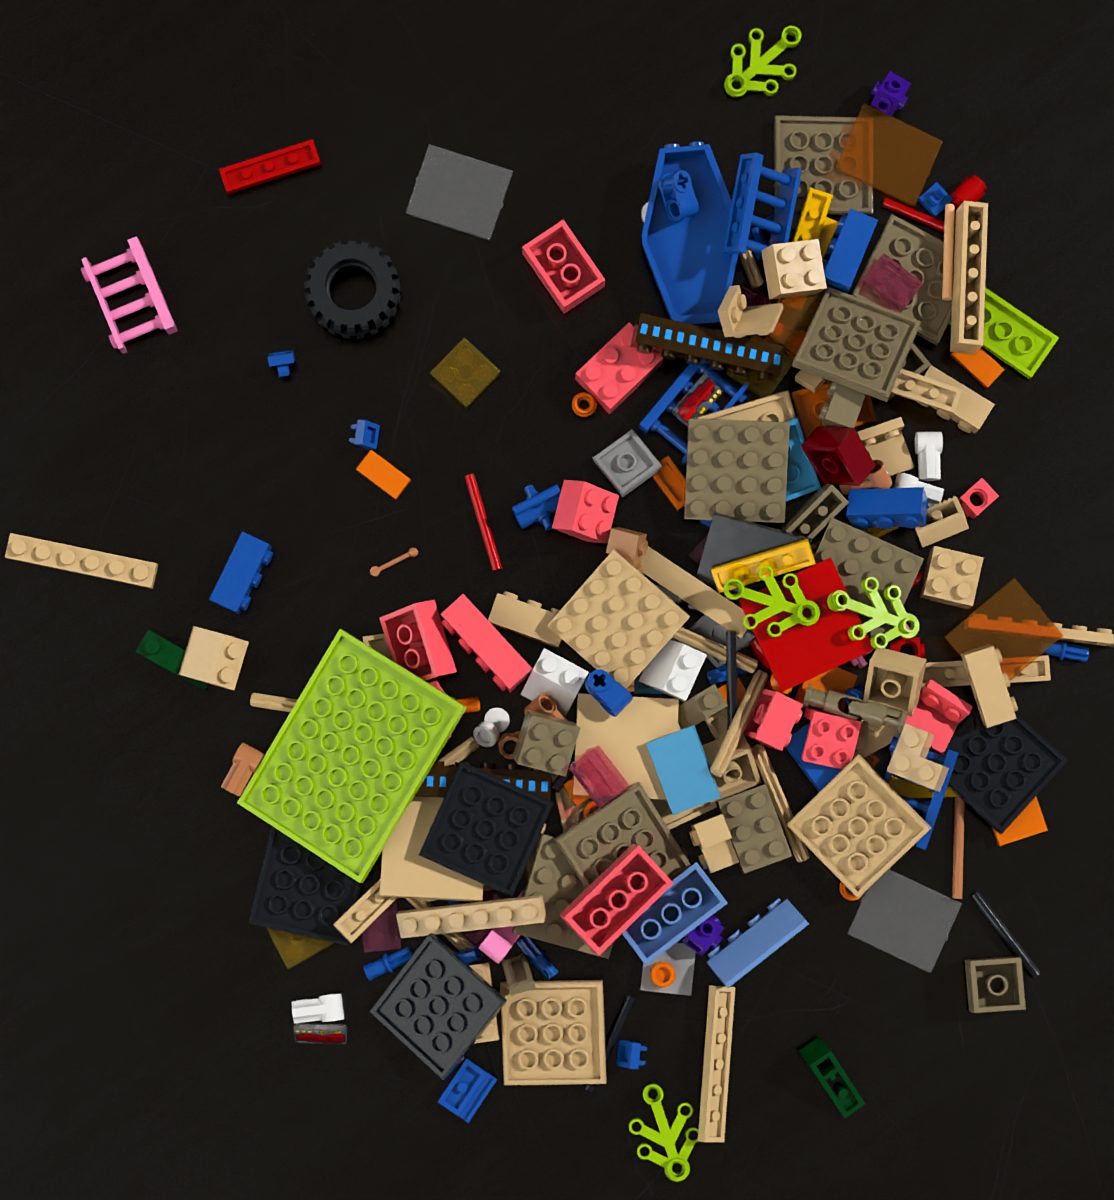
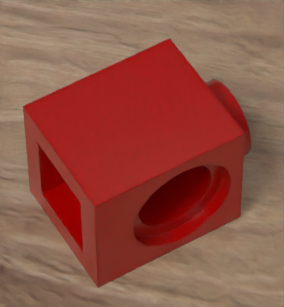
M920 637L908 639L895 638L889 641L886 649L900 652L901 646L907 645L912 650V656L925 657L924 643H920Z

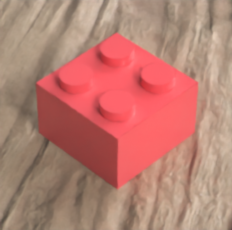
M564 480L552 528L586 542L607 544L619 495L585 481Z
M763 689L743 735L767 747L782 751L791 740L792 734L790 732L794 724H797L802 716L801 708L803 704L779 692Z

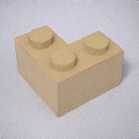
M905 723L887 772L940 792L949 768L926 759L935 735Z
M723 814L691 826L693 831L689 832L693 845L700 848L702 855H699L698 859L703 870L708 869L709 873H713L739 863Z

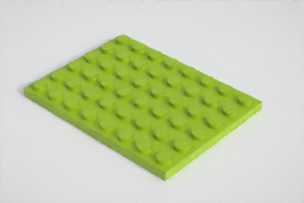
M339 629L237 803L357 882L363 883L467 707L351 634Z

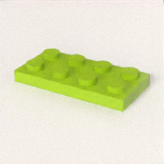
M985 287L982 347L1028 379H1031L1059 337Z

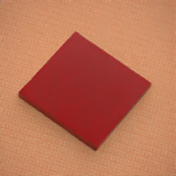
M828 558L795 574L805 599L815 602L820 609V616L816 623L810 626L798 623L782 631L781 635L775 638L771 637L767 633L769 624L772 622L779 623L793 615L782 611L758 623L757 627L752 629L781 692L874 650L867 633L863 639L853 641L848 636V630L851 626L862 624L856 612L848 609L835 612L828 607L827 598L830 593L842 590L848 594L832 558ZM789 576L785 582L787 585L792 586L795 580ZM782 580L778 581L777 584L786 601L796 604L790 589L783 586ZM767 587L757 591L772 596ZM839 596L838 602L842 605L843 598ZM744 598L738 600L745 616L755 614L769 607ZM803 609L802 615L805 618L811 616L810 609ZM748 617L747 620L750 627L754 626V618ZM777 625L770 627L772 634L779 633L780 629ZM855 628L854 635L859 637L860 632Z

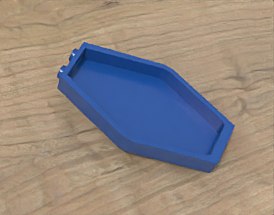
M701 141L691 142L689 146L679 147V144H667L664 148L659 149L642 231V244L670 320L700 327L722 326L718 309L729 287L733 284L739 254L730 255L722 252L732 200L710 144L704 145V142ZM678 170H684L690 175L699 210L692 216L679 221H672L666 213L658 182L663 174H674Z

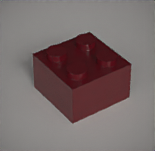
M817 426L801 446L823 484L860 486L876 466L854 428Z

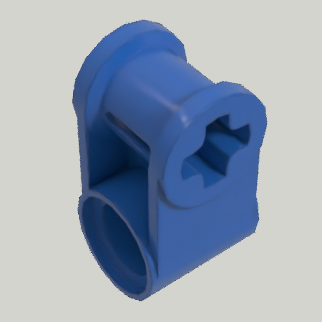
M678 170L674 174H663L659 179L658 185L668 217L672 221H679L696 214L699 210V204L695 197L690 175L684 170Z
M594 670L585 680L587 692L613 717H617L633 700L630 692L605 670ZM600 678L602 680L601 684L597 687L594 686L595 680Z

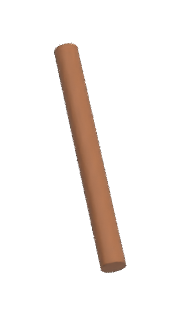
M955 797L952 883V898L962 899L965 802L960 797Z

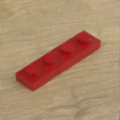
M311 139L221 168L219 171L227 194H231L321 165L314 141Z

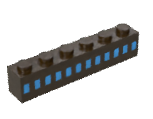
M640 313L636 317L630 346L637 348L636 351L643 354H651V352L661 353V357L674 360L678 357L685 359V363L691 365L704 363L708 364L709 368L713 370L723 371L726 368L733 370V374L739 376L752 374L756 375L758 380L771 382L772 379L780 376L786 346L747 337H725L721 331Z
M435 761L415 796L445 797L460 762H455V767H445L444 761ZM480 763V768H477L550 801L552 773L534 768L520 770L521 765L505 764V769H495V764Z

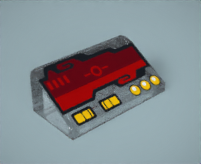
M704 373L675 406L672 414L688 427V418L703 416L723 391Z
M297 1023L294 1025L295 1041L297 1043H347L346 1024Z

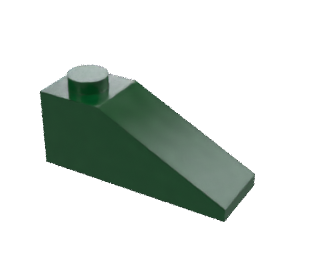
M150 630L147 631L136 650L137 653L176 675L179 674L185 655V650ZM178 675L205 691L209 686L208 683Z
M820 1037L799 1050L808 1067L844 1118L865 1105V1102L843 1068Z

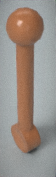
M412 547L407 553L379 567L373 566L370 569L371 575L378 576L380 571L410 556L416 557L418 550Z

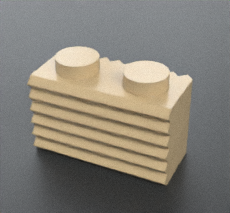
M953 496L948 501L944 500L943 503L939 502V504H934V506L927 508L926 526H917L914 530L923 548L967 530L969 526L958 498Z

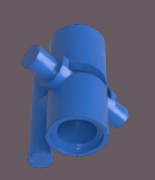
M556 484L542 492L536 491L533 485L526 486L524 488L527 495L526 500L512 507L520 527L523 530L539 522L543 524L546 531L553 529L552 514L556 513L561 493L558 485Z

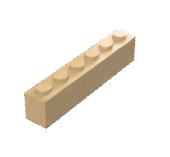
M963 201L955 211L950 352L974 355L983 346L988 203Z

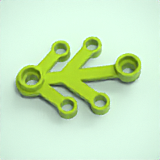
M795 26L786 27L782 32L781 40L760 57L764 33L759 28L752 29L749 33V42L751 43L750 67L743 73L742 59L745 56L746 49L742 44H735L731 49L730 54L733 59L732 74L727 76L724 83L727 94L732 97H741L747 91L764 92L767 96H774L777 93L778 83L775 80L769 79L766 82L750 81L755 75L782 76L785 80L794 79L797 70L793 64H786L784 66L768 64L786 48L796 47L801 39V31ZM757 33L761 38L755 40L752 38V35ZM791 35L795 38V41L789 42L786 37ZM740 49L742 55H735L734 50ZM786 69H791L793 71V74L787 75L784 71ZM737 82L741 85V87L739 89H734L732 87V84ZM769 84L774 85L775 90L769 91L766 86Z
M767 565L762 566L758 570V577L765 582L772 596L744 588V584L738 579H731L724 585V594L731 600H737L741 597L769 606L755 614H748L743 618V626L748 630L754 629L758 623L782 611L793 615L779 623H770L767 627V633L771 637L775 638L781 635L782 631L798 623L810 626L819 619L820 609L818 605L813 601L805 599L798 585V578L793 573L786 574L782 579V584L785 588L790 589L796 604L786 601L773 576V569ZM763 569H768L770 571V577H762L761 571ZM789 576L795 580L792 586L787 585L785 582ZM732 585L737 586L739 590L735 595L729 592V587ZM803 609H810L811 616L809 618H805L802 615ZM748 617L754 618V626L750 627L746 624ZM772 625L779 627L778 634L771 633L770 627Z
M868 577L862 581L861 588L867 593L873 607L850 599L849 595L842 590L830 593L827 598L828 607L832 611L839 612L848 609L872 618L861 625L851 626L848 630L849 638L853 641L861 640L865 637L866 633L883 624L891 625L893 628L885 633H878L871 637L870 643L875 649L885 648L889 641L898 636L905 639L914 637L919 631V621L913 614L906 612L900 600V588L892 585L886 587L883 593L885 599L890 601L896 614L895 616L888 613L877 590L879 587L878 580L874 577ZM868 581H871V582H872V584H873L872 589H869V588H868V586H867V582H868ZM891 589L895 592L894 598L890 596ZM839 596L843 598L842 605L838 602ZM907 621L910 623V630L905 626ZM855 628L860 632L859 637L854 635ZM877 637L882 639L881 645L877 644Z
M651 1083L643 1089V1098L652 1107L660 1133L644 1125L643 1121L638 1118H634L629 1122V1130L632 1134H640L665 1147L668 1156L666 1157L652 1151L651 1146L647 1143H641L637 1147L639 1158L648 1159L664 1167L665 1174L670 1180L682 1181L689 1175L690 1165L687 1159L695 1143L698 1142V1137L691 1140L688 1134L692 1130L698 1133L699 1129L689 1127L686 1130V1141L679 1153H677L675 1142L687 1118L692 1115L693 1108L687 1102L680 1103L677 1107L678 1114L669 1129L661 1104L663 1090L659 1085ZM650 1089L657 1090L658 1094L655 1098L648 1096ZM682 1106L690 1108V1112L687 1115L680 1113ZM634 1122H639L641 1124V1129L639 1131H634L632 1129V1124ZM642 1147H648L649 1154L646 1156H642L640 1154V1149ZM675 1163H679L682 1166L681 1171L678 1173L672 1170V1166Z

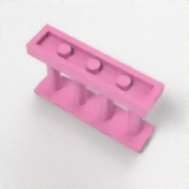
M137 236L128 240L130 248L126 249L127 252L91 266L86 257L81 259L84 265L81 268V272L86 282L91 281L112 334L108 335L114 349L118 348L122 354L127 353L124 342L158 328L160 330L165 329L168 335L178 331ZM130 261L132 263L137 262L140 270L136 271L135 275L104 288L100 287L96 275ZM140 283L141 285L146 284L149 292L145 294V297L110 311L105 299L106 297ZM147 306L151 308L156 307L159 315L154 316L155 319L119 333L114 320Z

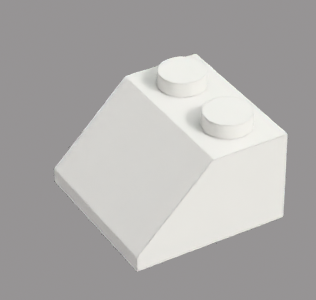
M670 639L644 668L638 682L675 699H679L681 702H685L707 654Z
M544 648L520 695L533 701L540 694L547 693L555 699L557 710L566 717L589 672Z

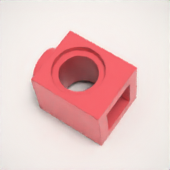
M981 478L958 500L965 516H970L974 519L999 495ZM975 494L980 497V506H974L970 502L971 495Z

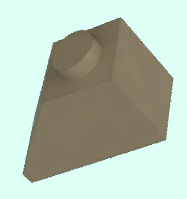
M715 684L678 707V724L681 730L698 725L728 706Z

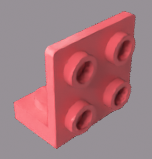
M930 679L921 688L918 705L912 717L907 716L905 723L935 735L930 749L941 755L945 752L957 725L970 714L973 706Z
M806 707L804 717L811 721L801 759L806 762L844 769L853 760L862 722L857 719H848L825 713L823 710Z

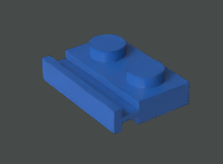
M466 1058L438 1100V1103L469 1123L497 1081V1078Z

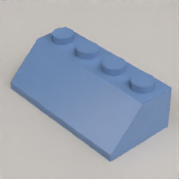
M697 862L673 879V884L622 933L646 966L728 904Z
M778 898L767 906L769 911L762 917L760 914L754 916L747 922L749 927L742 933L740 930L735 931L727 938L729 941L727 945L723 948L718 945L707 954L709 959L705 962L724 986L729 988L809 924L788 899L781 901Z

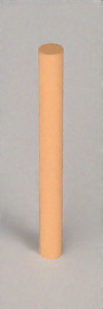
M954 204L945 205L942 300L945 301L952 300Z

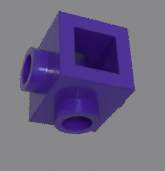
M890 71L883 83L878 81L871 93L875 97L870 105L892 117L896 109L902 110L908 100L905 94L911 83Z
M712 915L688 933L682 942L702 957L709 947L714 950L723 939L719 934L724 927L720 925L719 919Z

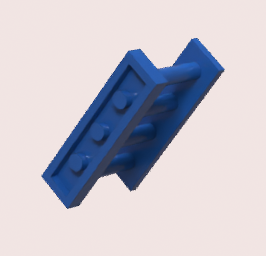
M748 153L740 155L723 253L730 255L745 254L747 249L762 254L761 250L772 244L787 243L789 241L802 169H783L782 173L762 166L764 157L762 154ZM760 176L780 183L777 197L758 191ZM755 201L775 207L773 222L753 215ZM751 225L771 232L768 246L748 239Z
M700 363V365L689 364L639 424V429L646 435L650 430L653 432L657 431L685 454L681 461L684 466L687 461V443L662 423L661 417L666 411L669 413L673 412L684 421L677 414L679 401L676 398L681 392L684 394L692 393L696 389L692 381L696 374H704L706 377H709L718 387L732 397L724 409L733 407L736 404H742L749 396L746 393L749 385L745 383L738 390L715 370L710 369L708 364ZM709 399L701 403L712 413L723 410L714 401L709 403Z
M899 733L898 738L893 736L889 751L894 753L901 733ZM949 749L947 754L942 753L941 755L931 751L928 752L927 760L949 768L941 791L929 790L934 793L931 802L926 801L923 803L900 795L915 811L922 813L921 816H924L925 821L931 826V829L917 842L916 847L927 849L959 754L958 752ZM887 771L884 777V780L888 784L890 782L891 776L917 784L915 782H912L910 780H907L905 778H902Z

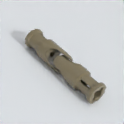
M808 685L803 702V707H808L809 705L821 708L825 713L853 720L860 717L871 725L878 727L884 725L896 728L901 733L908 713L907 710L903 712L887 708V705L877 702L863 703L864 701L860 698L831 690L828 692L817 690L812 685ZM842 700H852L849 704L848 714L838 709V705Z

